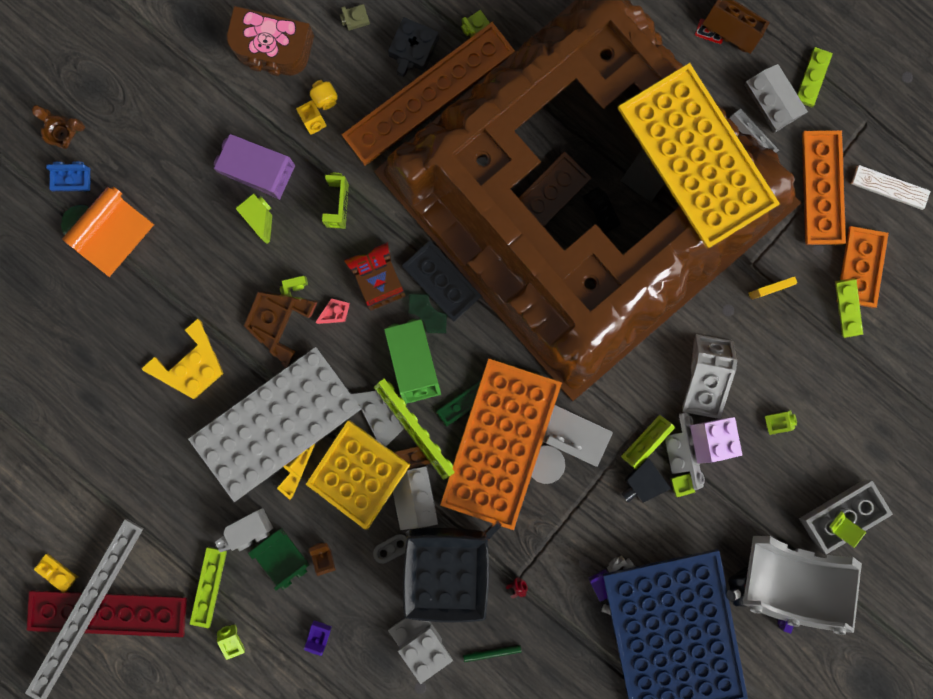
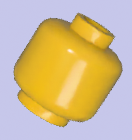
M319 80L312 85L310 97L317 108L327 110L336 104L338 95L330 82Z

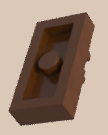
M419 447L394 452L410 464L408 469L431 464Z

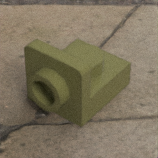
M364 4L350 9H346L345 6L341 7L343 13L340 14L343 26L347 25L348 31L370 25Z

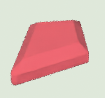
M330 299L316 323L345 322L350 303Z

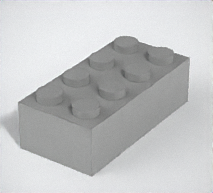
M864 479L799 519L818 551L828 554L846 543L832 533L829 527L841 511L847 519L864 531L893 514L874 482Z

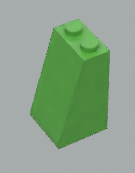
M412 319L405 324H393L384 329L399 391L405 403L441 395L422 319Z

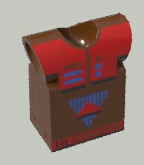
M388 242L373 248L368 254L356 255L344 260L355 275L370 311L405 297L403 288L391 263Z

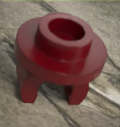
M521 578L514 579L513 582L506 586L507 589L513 588L515 590V593L510 596L511 598H516L517 596L524 597L527 594V584Z

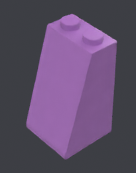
M231 134L228 138H225L222 144L223 150L214 161V169L224 176L280 200L295 168L291 158Z

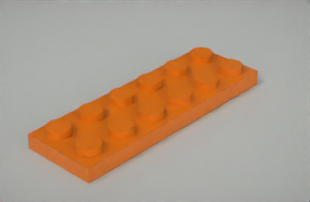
M842 131L802 132L805 245H843L846 243Z

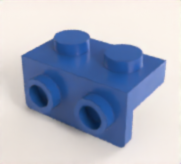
M75 161L69 165H65L64 162H53V165H46V169L50 171L51 191H90V168L84 165L83 162Z

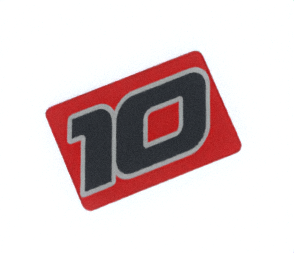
M700 19L695 36L722 44V37L716 32L708 31L706 26L703 25L705 20Z

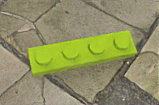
M206 548L190 625L210 628L227 551L219 552L217 548Z

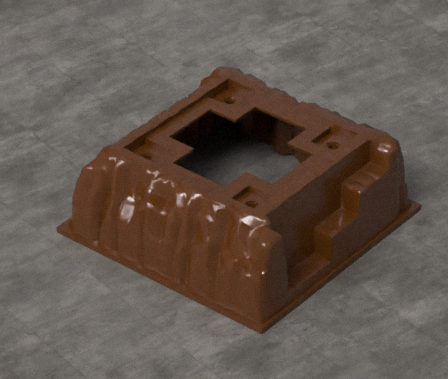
M575 0L534 36L532 35L515 53L509 55L499 66L493 68L486 77L475 84L454 104L448 106L433 122L418 131L413 139L398 147L388 157V160L374 171L375 175L468 282L481 294L486 303L551 378L562 382L560 388L572 402L801 204L794 193V176L780 164L778 154L772 149L760 145L750 134L739 133V128L730 118H726L725 111L717 103L716 105L780 205L709 249L705 247L681 207H678L624 255L621 254L596 224L564 251L512 192L511 188L541 163L537 156L516 134L515 130L575 79L604 109L633 83L643 92L684 67L675 59L670 49H666L662 45V37L659 32L655 31L654 22L650 16L644 13L641 6H633L630 0ZM605 53L609 55L610 59L603 60L600 55ZM484 157L488 160V163L481 166L477 163V159ZM585 280H592L595 284L594 289H587L584 285Z

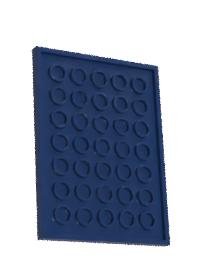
M718 549L603 574L628 699H748Z

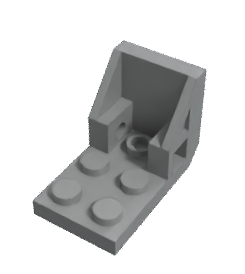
M695 335L691 361L692 376L682 406V412L717 419L721 418L737 366V356L733 341Z

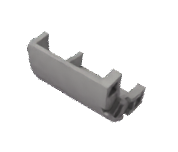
M753 536L743 605L749 607L751 612L762 613L787 621V624L790 626L799 627L803 625L832 630L839 635H846V632L854 633L862 563L854 557L827 555V558L814 556L815 552L799 548L795 551L787 549V544L771 536Z

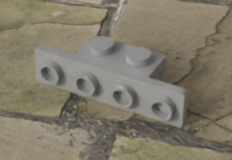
M684 412L679 414L682 433L668 435L665 441L672 474L690 471L693 488L698 490L704 487L705 479L700 470L701 463L697 464L690 425H693V419L689 416V413Z

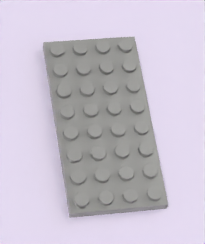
M315 347L188 440L231 499L236 502L359 412L361 407Z

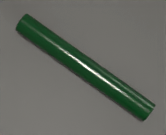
M521 645L464 654L463 657L465 663L522 653Z

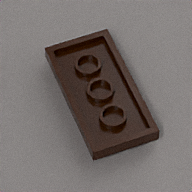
M564 152L519 197V200L544 227L592 178Z

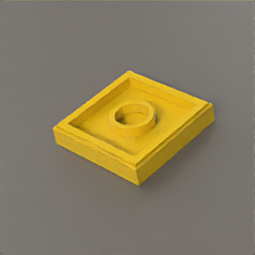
M795 277L759 288L749 293L750 299L753 300L796 285L797 280Z

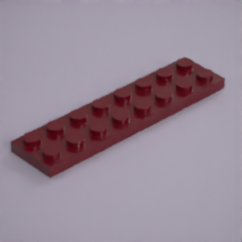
M29 591L27 631L60 632L83 592ZM107 593L84 633L184 637L187 597Z

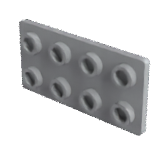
M555 405L543 442L589 464L598 466L613 432Z

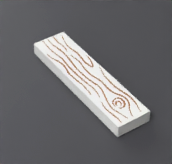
M860 165L857 166L851 182L852 185L921 210L925 209L930 191Z

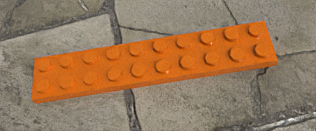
M491 22L344 132L342 137L366 166L490 73L493 68L499 66L509 55L515 53V50L494 23Z

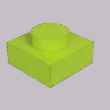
M690 473L670 478L675 497L695 492Z

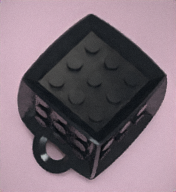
M497 520L484 531L459 528L409 529L406 532L407 540L403 568L404 617L406 619L429 622H475L485 620L487 618L489 588L488 541L502 524Z

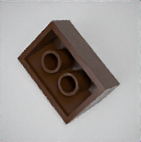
M717 0L703 25L706 26L708 31L719 34L726 42H732L737 45L738 49L742 52L751 54L763 37L770 22L735 0Z

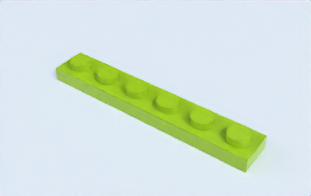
M385 379L375 385L374 389L444 480L455 473L452 469L453 465L448 459L443 457L439 446L430 440L427 430L421 428L417 417L406 408L405 401L396 395L393 385Z

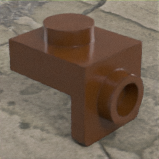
M317 543L308 549L312 556L317 576L336 570L332 551L327 543Z

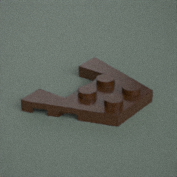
M260 291L257 293L244 326L260 343H264L270 350L269 352L274 357L276 356L282 362L281 364L287 368L290 366L296 351L279 343V340L292 310L310 318L318 301Z

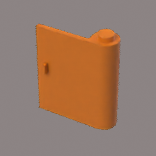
M114 186L112 188L107 187L62 238L65 243L108 277L114 273L154 226L152 222L120 197L122 193Z

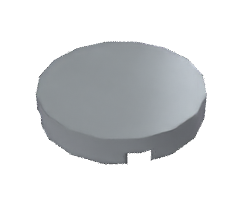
M541 446L531 477L543 484L559 480L565 470V459L562 453L555 447Z

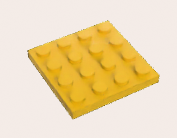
M347 421L306 485L363 529L367 530L410 464L356 424Z

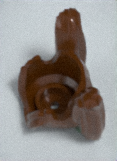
M34 105L32 108V113L44 122V128H41V135L43 141L47 144L67 149L75 134L85 129V125L78 119H68L60 115H53L49 110L38 105Z

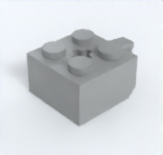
M262 508L225 527L224 536L218 539L215 544L219 552L229 549L241 551L252 545V540L255 539L258 542L269 536V531L274 528Z

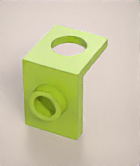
M842 511L829 526L832 533L853 548L856 547L866 534V531L847 519Z

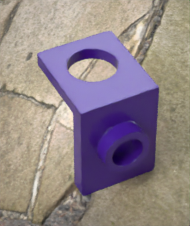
M605 569L588 577L600 602L607 599L603 574L608 572Z

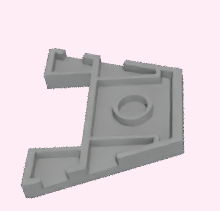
M377 391L351 394L358 405H360L376 440L384 446H387L404 429Z

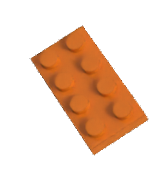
M851 226L848 228L840 280L855 278L857 280L860 306L877 308L889 233Z

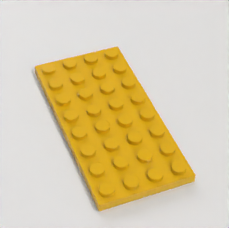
M690 63L618 107V110L707 249L780 205Z

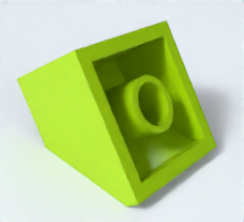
M253 194L239 205L236 210L257 235L268 244L270 242L272 214L269 212L271 207L261 196L257 198Z

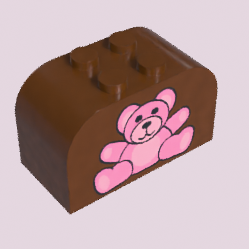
M234 6L227 33L228 44L242 64L249 66L254 71L261 72V70H266L269 74L275 76L280 74L291 76L302 72L308 63L314 39L309 23Z

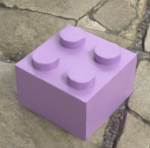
M735 417L690 425L697 464L742 456Z

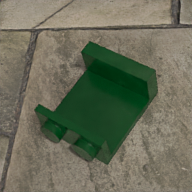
M283 528L279 529L248 553L252 560L256 558L276 585L274 587L275 591L279 588L282 590L286 589L292 584L290 580L295 576L299 579L308 572L306 568L310 565Z

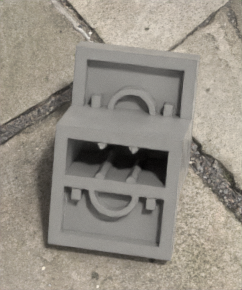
M403 618L388 629V632L399 646L398 653L420 684L453 661L442 644L441 636L429 621Z

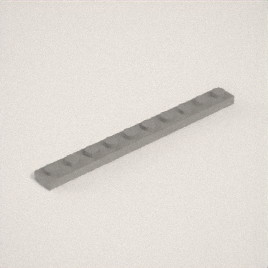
M128 519L124 520L25 694L34 699H47L144 528Z

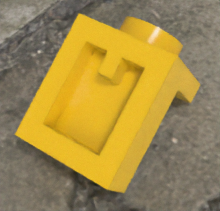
M313 100L296 108L311 135L327 126Z

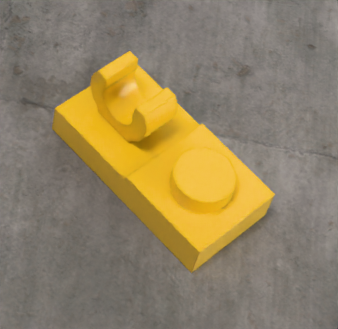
M45 554L34 569L61 592H67L78 578L77 575L49 554Z

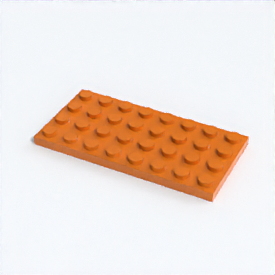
M488 358L452 468L455 473L449 477L440 506L490 523L498 520L502 527L514 530L562 382Z

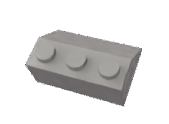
M778 64L760 72L745 83L746 89L774 133L808 113Z
M427 466L408 469L393 491L400 530L437 525L438 519Z

